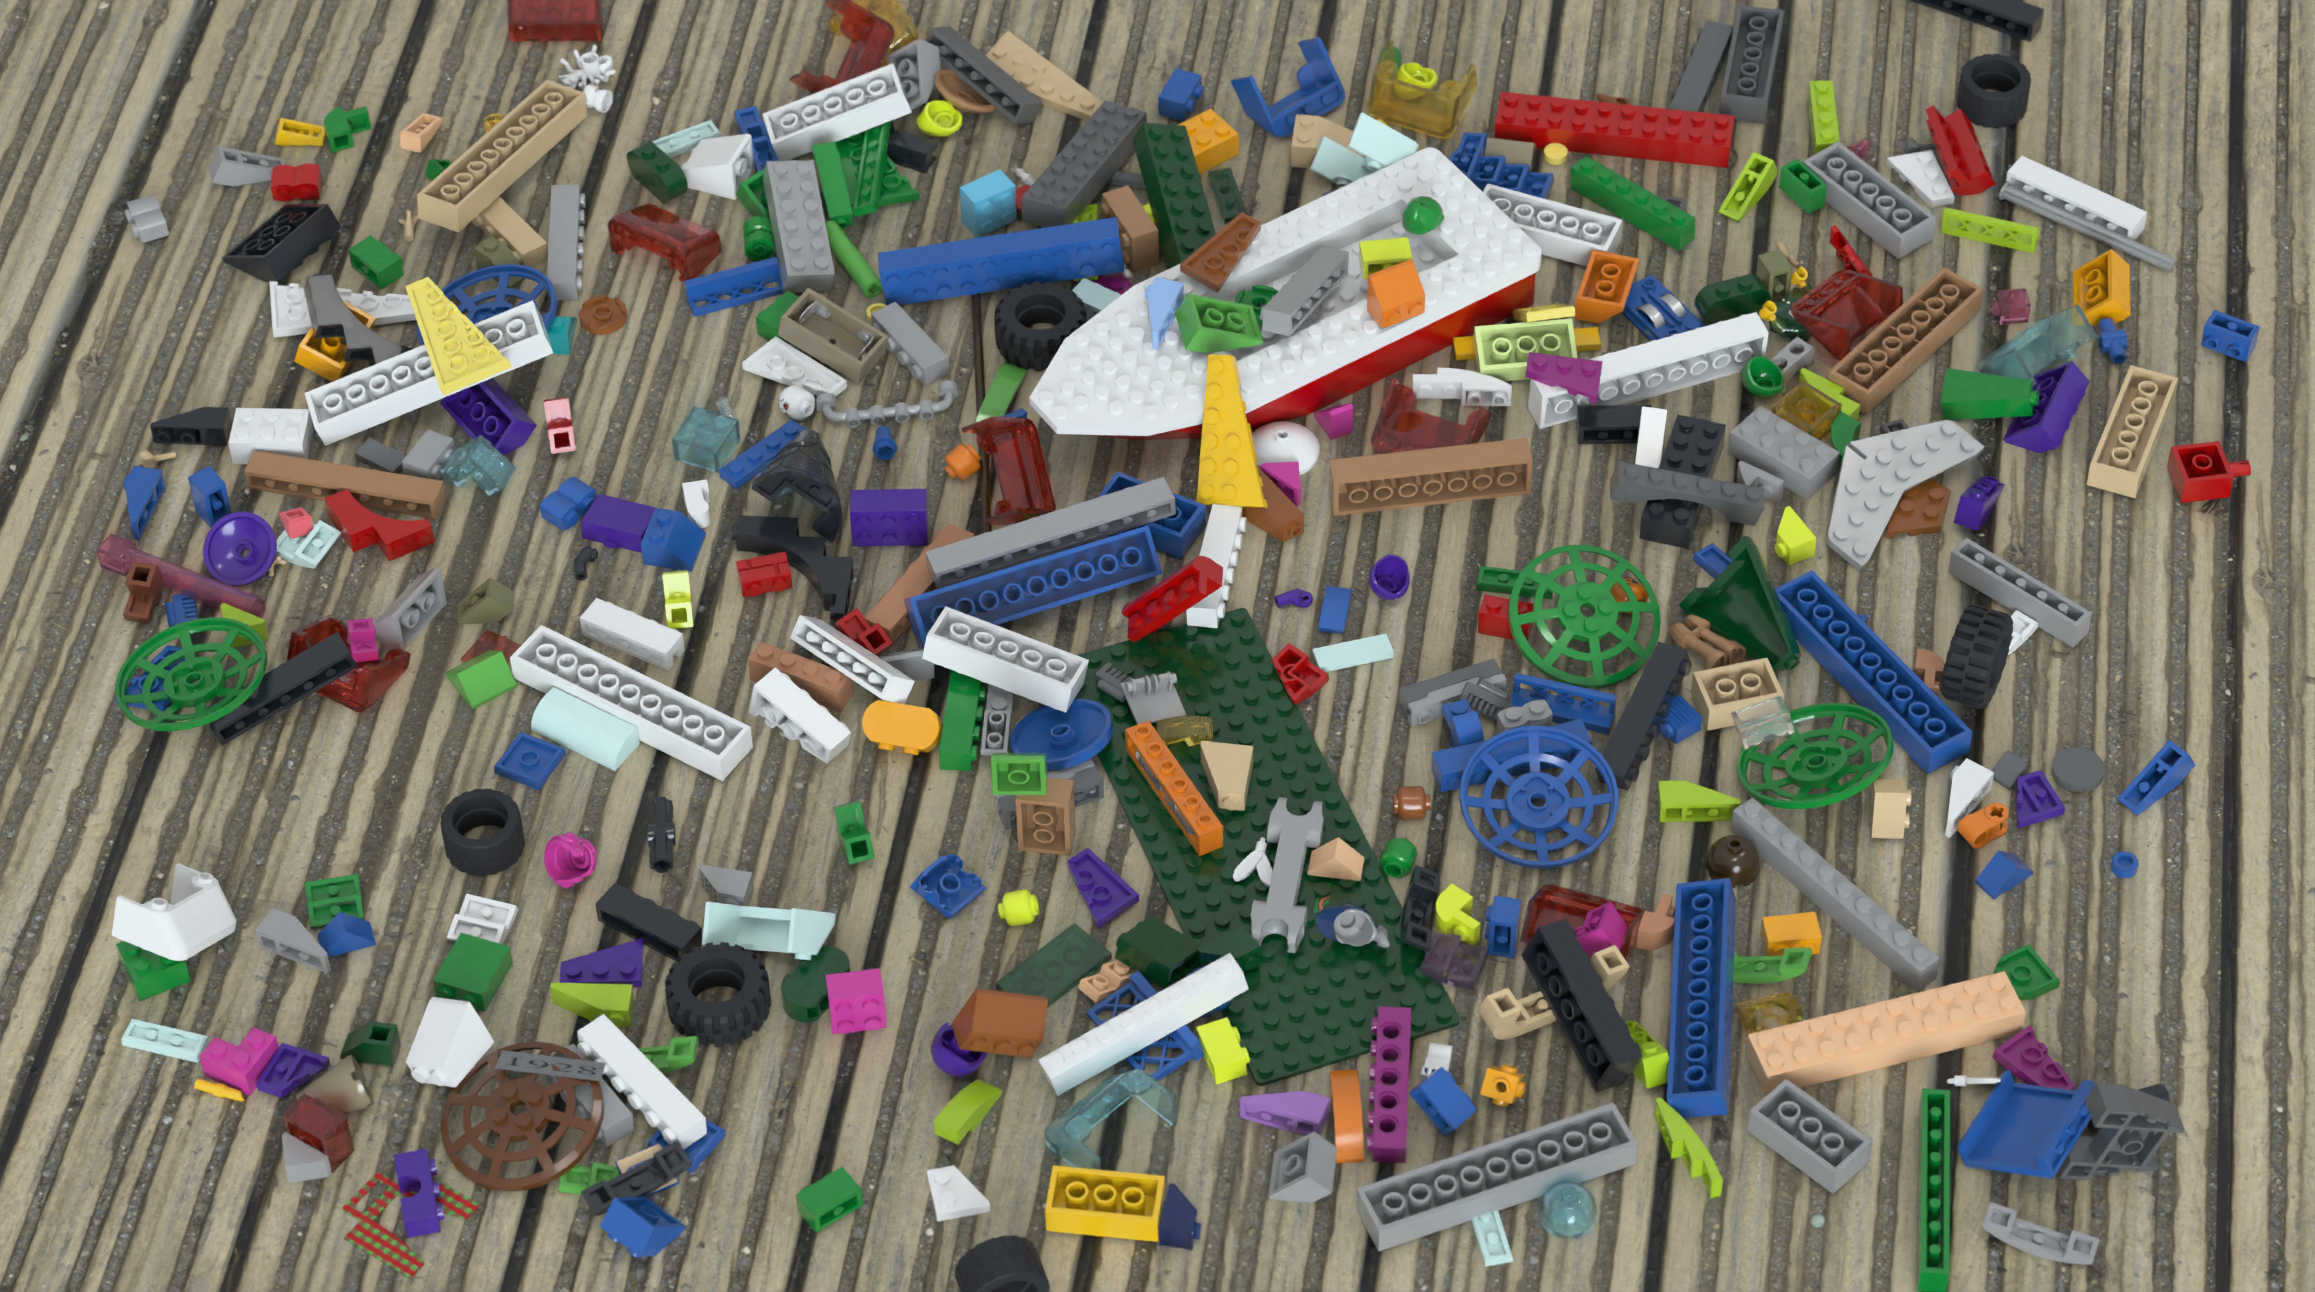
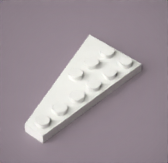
M269 281L274 338L307 334L312 325L304 288H300L299 284L290 283L289 286L278 285V282ZM336 288L343 301L375 317L374 325L416 320L408 295L388 293L385 296L373 295L371 291H364L363 294L352 293L351 289Z

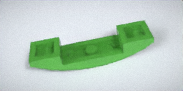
M1006 362L1001 366L985 396L973 428L984 431L986 423L1006 414L1028 370Z
M1785 948L1783 956L1738 957L1734 949L1733 981L1764 984L1795 978L1806 972L1812 950L1811 948Z
M698 1037L671 1038L669 1046L638 1049L664 1074L681 1069L695 1061Z

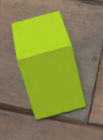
M226 603L220 605L223 618L245 623L259 634L262 641L268 639L269 636L264 619ZM238 634L232 647L252 644V642Z

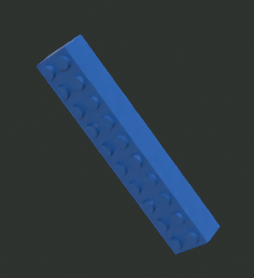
M1117 217L878 253L879 274L886 305L894 302L898 305L1019 288L1020 285L1026 283L1031 285L1033 282L1039 281L1040 284H1046V282H1059L1125 272Z
M1147 525L904 599V603L918 648L925 647L927 634L945 606L998 625L1163 574L1149 526Z
M1813 570L1776 588L1783 612H1786L1796 640L1862 707L1877 713L1886 721L1891 730L1892 738L1927 774L1969 753L1972 731Z
M1730 878L1676 884L1667 1101L1683 1118L1729 1114L1736 896Z

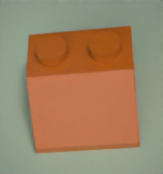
M1412 259L1368 275L1367 311L1381 329L1425 313V293Z

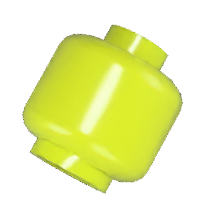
M1026 889L1005 893L1002 903L998 904L999 916L1001 919H1006L1010 926L1033 923L1035 916L1039 915L1036 895L1031 894Z

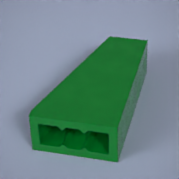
M829 142L812 145V160H814L821 202L827 222L836 221L842 229L853 226V212L836 143Z
M1949 368L1945 372L1940 404L1944 420L2033 416L2034 406L2038 405L2039 397L2038 391L2033 389L2031 380Z

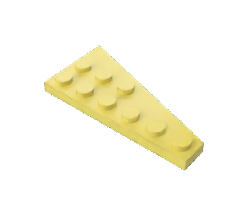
M429 277L405 286L443 396L512 367L509 360L458 310L457 306L444 295Z

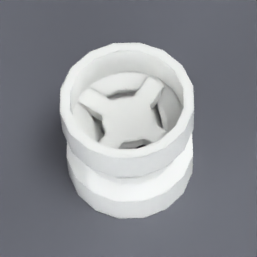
M592 84L585 87L583 92L586 93L587 107H595L597 111L606 113L612 105V91L606 89L599 90L597 86Z

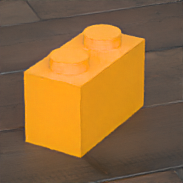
M1816 912L1762 917L1760 936L1766 956H1783L1785 948H1811V955L1820 954L1822 935Z

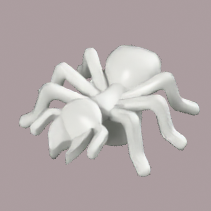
M596 45L592 46L591 52L585 53L581 57L578 51L574 50L579 69L572 70L569 63L562 58L560 62L565 65L569 74L558 76V79L562 81L564 86L575 89L578 85L584 91L587 78L590 79L592 85L598 87L600 80L607 83L610 75L616 73L613 70L612 57L609 55L599 57L596 54Z

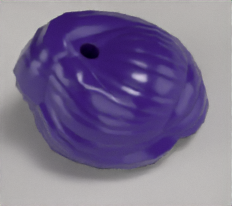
M1392 554L1386 555L1371 568L1369 585L1379 598L1394 600L1404 596L1410 584L1409 569L1407 563L1401 557Z

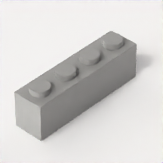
M896 302L871 313V326L889 336L886 349L890 352L892 351L897 356L900 364L905 365L916 380L919 379L924 386H927L950 375L949 357Z
M574 1044L566 1047L577 1053L584 1060H587ZM558 1052L552 1055L554 1057L570 1058ZM545 1075L550 1085L560 1081L556 1076ZM601 1077L599 1083L603 1091L604 1114L596 1140L600 1139L608 1147L634 1132L635 1128L632 1113ZM588 1082L573 1088L576 1097L575 1113L577 1117L590 1121L593 1096L591 1085ZM560 1092L562 1099L567 1103L566 1092Z

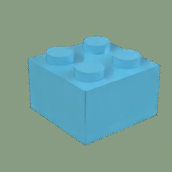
M1000 169L960 187L961 220L976 238L1017 220L1015 184Z

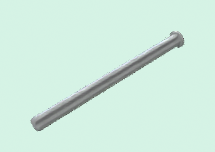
M2008 182L2001 188L1999 200L2006 199L2167 271L2172 270L2176 260L2173 257L2013 188Z

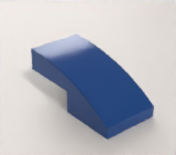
M1333 586L1326 587L1319 631L1338 634L1345 633L1352 589Z

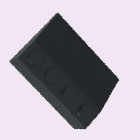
M285 204L222 257L225 263L263 282L275 281L279 283L287 278V274L292 269L300 267L307 256L316 253L321 244L334 238V233L341 226L328 204Z

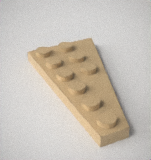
M1007 31L986 54L990 60L1046 106L1088 121L1103 103L1010 31Z

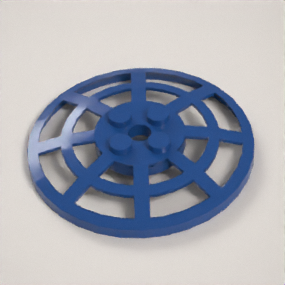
M501 264L481 268L459 277L441 289L448 299L455 296L459 300L461 305L457 307L461 313L467 310L469 313L466 317L473 324L532 300L539 311L535 299L545 289L551 299L549 312L541 315L547 330L554 319L558 305L556 292L548 277L537 269L518 264ZM509 277L527 278L538 283L530 294L519 289L508 288ZM499 278L498 289L480 293L472 298H469L463 291L467 287L481 281ZM506 296L522 299V301L514 307L512 304L505 302ZM496 297L495 301L484 303L478 307L475 305L486 299ZM417 325V339L420 346L425 343L419 325Z
M1533 725L1504 731L1490 738L1475 751L1463 771L1459 801L1468 829L1486 850L1514 865L1526 868L1550 869L1573 864L1589 856L1604 842L1615 822L1618 810V788L1609 764L1591 744L1579 736L1562 729ZM1528 738L1529 754L1512 757L1501 765L1489 754L1506 743ZM1539 738L1562 742L1580 752L1571 763L1553 755L1539 753ZM1587 759L1591 760L1599 769L1607 785L1608 793L1592 796L1587 780L1579 771ZM1482 761L1492 771L1485 784L1483 798L1467 796L1470 778L1477 765ZM1540 762L1563 769V772L1557 778L1550 774L1540 772ZM1529 763L1530 773L1524 774L1516 780L1507 772V770L1517 765ZM1572 777L1580 786L1584 797L1570 798L1565 784ZM1498 779L1509 788L1506 800L1491 799L1492 789ZM1540 798L1545 802V805L1536 807L1531 803V800ZM1609 803L1607 822L1599 837L1595 839L1584 832L1591 821L1593 806ZM1468 807L1484 809L1486 819L1497 835L1487 841L1475 828ZM1585 807L1583 819L1578 827L1565 820L1569 809ZM1492 809L1507 810L1512 822L1502 829L1495 820ZM1558 827L1569 835L1560 841L1547 844L1545 832L1552 831ZM1522 828L1535 833L1536 844L1522 842L1512 836ZM1575 840L1588 846L1587 849L1572 857L1549 861L1548 851L1563 848ZM1506 841L1520 849L1536 851L1538 861L1516 858L1497 848Z

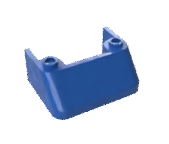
M1320 37L1298 42L1307 62L1297 72V81L1301 88L1267 107L1253 76L1231 80L1246 115L1276 138L1286 137L1294 132L1296 114L1322 116L1344 102L1345 90Z

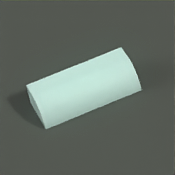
M552 687L541 699L531 721L532 731L614 771L640 744L636 726L555 687Z

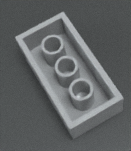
M1759 406L1736 426L1729 436L1728 454L1784 480V487L1806 500L1810 499L1838 473L1839 451L1762 406Z
M1787 1079L1780 1083L1749 1112L1748 1132L1832 1194L1841 1188L1870 1160L1872 1147L1870 1139Z

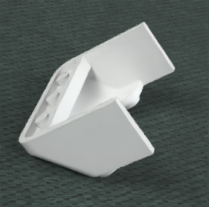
M178 863L175 865L170 903L162 898H154L145 904H140L121 895L117 897L112 936L170 960L183 961L232 934L235 931L237 920L218 880L212 874L202 873Z

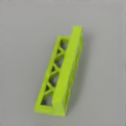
M1946 207L1943 211L1940 233L2035 253L2040 237L2038 227Z

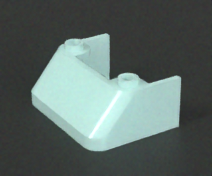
M1360 113L1347 147L1365 157L1323 136L1310 170L1332 181L1338 188H1342L1416 153L1419 146L1412 139L1366 114Z
M706 902L702 945L712 942L713 945H720V942H727L729 946L736 944L744 947L746 950L794 953L795 959L811 960V955L818 954L834 927L836 914L796 908L788 910Z

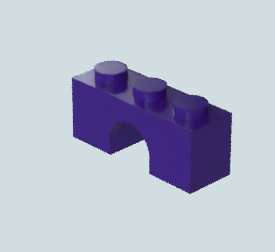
M427 1149L395 1154L394 1161L400 1193L417 1192L412 1197L400 1199L407 1238L441 1232L439 1220L445 1219L442 1203L436 1204V1198L441 1197L438 1181H433L432 1176L437 1175L435 1159H429Z

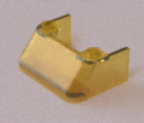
M1389 40L1374 69L1368 99V112L1370 116L1437 138L1446 139L1451 137L1455 133L1477 89L1475 65L1470 64L1462 82L1447 80L1440 85L1437 92L1396 80L1398 68L1396 65L1394 42Z

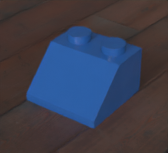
M655 508L641 542L643 564L692 572L706 538V532L680 511Z
M646 1196L614 1197L600 1224V1227L608 1233L607 1236L611 1240L622 1243L628 1248L627 1251L631 1255L638 1258L656 1256L680 1235L686 1227Z

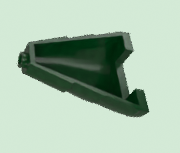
M1743 536L1728 552L1733 561L1709 587L1694 588L1679 606L1687 615L1692 614L1710 621V629L1714 630L1716 634L1728 640L1736 641L1745 647L1746 654L1756 660L1768 658L1773 670L1783 671L1787 669V671H1791L1799 665L1801 653L1786 612H1783L1775 585L1770 579L1758 547L1750 537Z

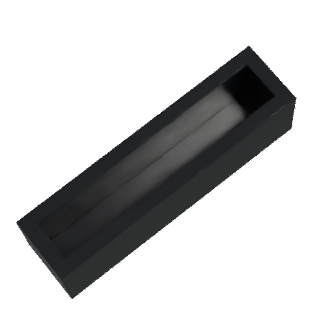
M614 883L595 904L599 922L634 940L643 938L644 945L676 962L684 953L689 954L692 948L696 946L700 948L702 946V930L696 922L688 921L678 916L673 910H667L649 898L645 899L628 887H622Z

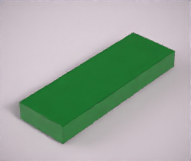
M1480 566L1476 590L1511 594L1513 585L1522 571ZM1526 578L1519 595L1535 597L1539 584ZM1546 589L1543 598L1552 599L1553 592Z

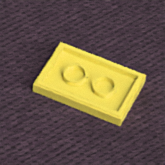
M1564 304L1522 308L1513 311L1514 320L1524 322L1575 316V308Z

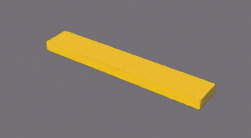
M1598 327L1573 329L1577 352L1601 350ZM1473 336L1454 337L1453 348L1456 361L1475 359Z

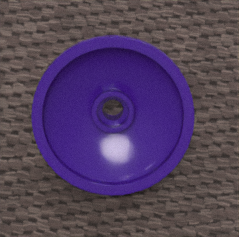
M250 512L231 513L218 520L209 530L203 547L204 562L209 572L220 582L231 586L249 585L261 579L271 568L276 557L277 540L272 527L260 516ZM249 550L248 556L243 557V553Z

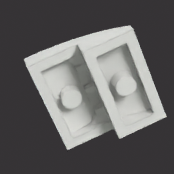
M466 894L460 913L455 914L446 938L456 942L460 933H465L503 944L516 918L518 908L516 905Z

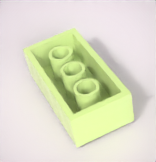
M1572 319L1474 327L1473 347L1477 372L1502 381L1530 379L1525 377L1529 352L1578 358Z

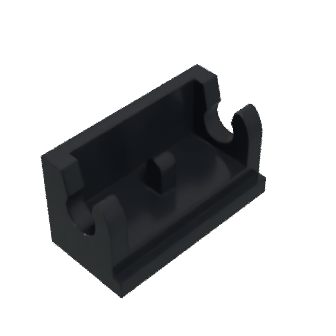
M896 129L889 136L886 154L894 164L926 174L936 161V157L932 156V154L938 148V142Z

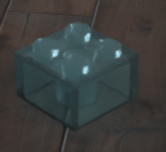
M694 406L672 438L674 460L719 473V470L724 466L741 440L739 420Z

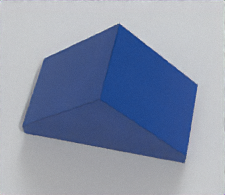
M1998 850L1978 876L1975 883L1994 900L2033 875L2034 871L2016 855Z
M339 912L317 935L319 944L327 952L328 957L376 945L370 922Z

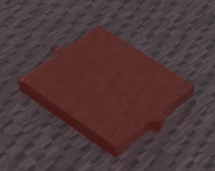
M486 630L462 656L461 661L465 663L488 650L502 651L508 664L511 661L510 657L521 645L507 639V636H500Z

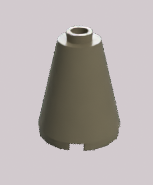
M350 1055L296 1095L297 1101L293 1102L299 1117L305 1116L307 1120L368 1108L374 1105V1099L371 1090L367 1089L366 1079L359 1064Z

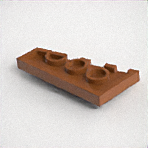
M1241 212L1180 264V272L1218 293L1261 230V222Z

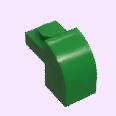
M340 106L326 115L324 128L331 153L354 147L352 134L371 129L369 112L366 106L343 112Z
M859 800L834 806L833 810L837 824L836 831L842 852L848 864L874 859L870 833L865 827Z

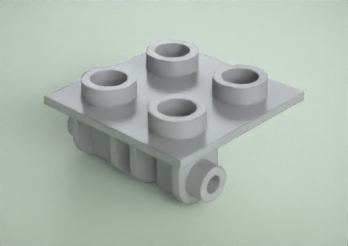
M1167 671L1165 674L1158 676L1152 674L1150 678L1146 675L1139 679L1131 678L1128 682L1120 684L1136 724L1147 720L1150 723L1186 716L1173 684L1177 683L1175 673Z

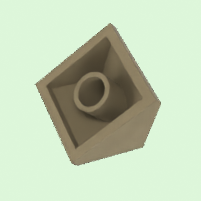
M1487 138L1485 156H1505L1506 164H1529L1531 172L1536 144Z

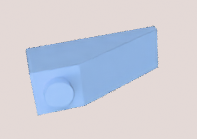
M1155 277L1152 285L1147 286L1144 298L1147 300L1153 349L1158 350L1176 317L1175 312L1184 300V283Z

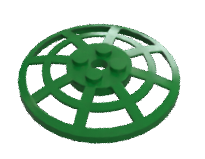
M1567 545L1542 553L1522 570L1513 585L1509 597L1508 620L1517 647L1528 662L1539 672L1560 683L1583 688H1603L1625 681L1646 664L1659 638L1661 625L1660 609L1649 582L1629 561L1616 553L1600 547ZM1568 552L1571 563L1558 567L1547 576L1533 570L1548 557ZM1579 552L1599 554L1614 560L1618 564L1613 570H1610L1598 564L1582 562ZM1584 570L1597 571L1605 574L1607 577L1601 585L1588 582ZM1626 570H1629L1643 585L1651 603L1637 602L1631 587L1621 577ZM1574 571L1576 583L1571 584L1567 588L1553 581L1561 574ZM1527 578L1539 584L1534 597V612L1518 615L1519 593ZM1615 583H1618L1625 591L1629 602L1615 601L1613 595L1609 592ZM1546 589L1560 596L1556 608L1542 610V599ZM1589 607L1593 611V615L1589 617L1584 616L1580 608ZM1619 612H1632V622L1628 633L1615 624ZM1640 612L1653 613L1654 615L1653 632L1645 650L1634 640L1639 627ZM1557 619L1559 626L1564 631L1558 640L1551 634L1544 620ZM1536 622L1542 637L1552 647L1544 659L1529 645L1520 625ZM1609 633L1621 641L1609 650L1603 652L1600 650L1599 640L1606 637ZM1572 638L1589 642L1590 653L1573 650L1567 647ZM1627 647L1638 657L1633 664L1624 670L1604 676L1603 660L1617 656ZM1560 654L1575 660L1591 662L1593 677L1572 675L1552 665Z
M209 617L182 622L153 635L130 654L117 675L115 696L124 715L136 725L146 729L180 731L203 726L229 714L254 693L266 672L268 663L267 651L259 634L253 628L240 621ZM203 631L228 632L222 644L204 643L193 645L190 634ZM238 634L250 640L258 649V653L246 661L242 654L232 647ZM180 638L183 649L167 656L157 665L145 660L146 657L159 647ZM217 652L213 658L195 656L196 653ZM226 655H229L236 660L238 665L224 671L221 662ZM185 657L186 661L181 662L171 671L165 670L172 663ZM261 661L252 682L246 689H242L247 678V669ZM139 667L148 672L149 674L143 684L142 694L126 695L128 682L136 668ZM240 673L239 680L234 689L224 688L226 679ZM156 678L163 679L164 691L151 693ZM217 696L226 697L218 704L206 709L205 703ZM168 699L172 705L163 712L155 707L152 702ZM144 703L149 712L157 717L150 721L141 719L133 715L128 704ZM182 707H195L196 713L174 715ZM166 720L184 721L176 723H163Z
M1847 703L1809 705L1789 711L1770 720L1748 738L1741 748L1737 759L1738 777L1743 789L1751 797L1763 804L1783 809L1817 808L1847 799L1872 784L1890 763L1894 742L1886 721L1868 708ZM1835 716L1832 728L1817 729L1799 734L1794 726L1796 723L1813 718ZM1850 717L1865 721L1876 729L1863 738L1855 732L1842 728L1845 718ZM1782 729L1785 730L1790 738L1779 745L1769 756L1755 752L1764 741ZM1880 736H1883L1887 747L1886 753L1881 761L1871 763L1872 752L1870 744ZM1828 737L1827 741H1815L1808 744L1805 742L1815 738ZM1840 737L1851 740L1856 744L1846 750L1837 742ZM1795 746L1797 748L1790 754L1787 760L1778 759L1791 747ZM1863 751V764L1850 765L1849 758ZM1750 760L1764 764L1763 777L1765 783L1749 785L1747 768ZM1773 767L1786 769L1788 777L1773 781ZM1872 771L1867 777L1858 782L1866 772ZM1857 773L1842 786L1837 782L1845 774ZM1791 784L1800 787L1797 794L1780 789ZM1828 787L1831 790L1820 794L1808 795L1812 789ZM1771 790L1780 797L1791 800L1774 799L1759 792Z

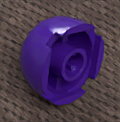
M949 1022L943 1024L935 1034L931 1044V1056L934 1063L941 1071L950 1076L963 1077L972 1074L984 1062L987 1052L959 1049L952 1025H948Z

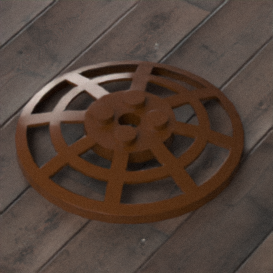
M525 1042L506 1046L480 1059L457 1087H453L442 1112L441 1135L448 1157L464 1177L479 1186L491 1190L506 1192L524 1191L556 1180L582 1160L597 1138L603 1121L604 1098L599 1081L556 1076L560 1081L544 1087L536 1081L539 1074L527 1073L525 1078L510 1080L505 1072L507 1070L495 1069L502 1050L519 1052L539 1049L538 1055L550 1056L555 1051L571 1059L584 1060L577 1053L566 1047L545 1042ZM551 1064L554 1071L561 1070L555 1065ZM486 1065H490L492 1070L476 1083L469 1094H459L460 1090L473 1075ZM496 1077L500 1086L491 1096L478 1095L483 1086ZM588 1082L591 1085L593 1096L590 1121L574 1116L576 1097L573 1087ZM562 1091L566 1092L567 1099L565 1113L553 1110L551 1096ZM452 1105H464L462 1122L465 1134L451 1143L448 1132V1118ZM472 1106L486 1107V1119L472 1128ZM517 1106H525L523 1112L512 1114ZM549 1121L560 1123L554 1133L542 1142L538 1134L547 1126ZM569 1126L585 1131L573 1150L562 1160L553 1164L547 1150L552 1148L564 1136ZM491 1129L499 1137L496 1149L493 1150L485 1146L477 1137ZM528 1140L532 1147L520 1152H507L510 1142ZM470 1143L480 1154L492 1159L489 1174L484 1175L470 1168L459 1158L457 1153ZM537 1156L543 1168L541 1172L521 1178H499L503 1162H520Z

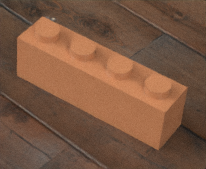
M761 641L748 658L750 680L759 682L776 668L781 673L787 674L800 689L807 691L816 703L841 713L853 696L851 678L839 670Z

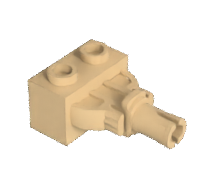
M1887 767L1878 779L1872 783L1869 821L1871 838L1904 839V828H1909V812H1906V806H1911V790L1906 789L1905 779H1895L1893 771Z

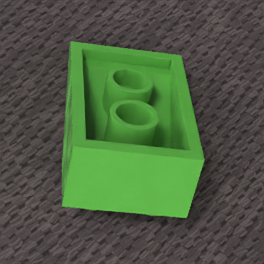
M1187 294L1175 312L1186 350L1213 353L1256 346L1263 343L1254 309L1251 305Z

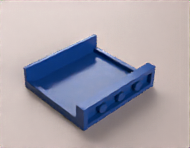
M2006 1070L2001 1077V1082H1997L1992 1093L1984 1102L1983 1107L1957 1145L1965 1167L2053 1179L2091 1119L2085 1100L2095 1087L2094 1081L2083 1080L2077 1091L2015 1083L2010 1070Z

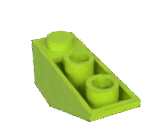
M1626 1021L1628 1031L1634 1042L1639 1045L1643 1056L1633 1070L1635 1077L1647 1089L1667 1083L1668 1051L1636 1021Z

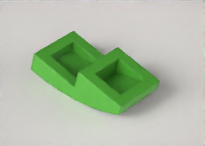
M595 1162L592 1163L591 1168L575 1165L570 1171L559 1177L557 1191L580 1194L582 1190L604 1179L609 1181L619 1176V1170L617 1167Z

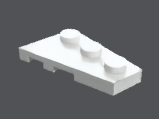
M1932 150L1888 157L1886 159V165L1890 169L1894 168L1899 173V178L1902 181H1908L1914 187V192L1931 208L1954 204L1955 196Z

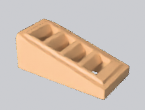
M422 113L400 132V147L420 153L442 125L443 118Z

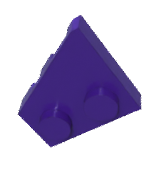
M2041 770L2017 777L2016 826L2018 828L2064 815L2065 806Z
M281 1043L257 1081V1090L283 1098L330 1066L329 1057Z

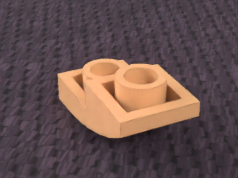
M1119 960L1103 964L1099 974L1081 979L1078 988L1095 1003H1099L1130 982L1129 976L1136 971Z

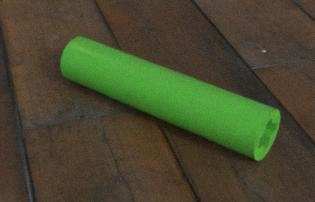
M836 221L826 222L831 251L867 298L878 296L883 291L879 277Z

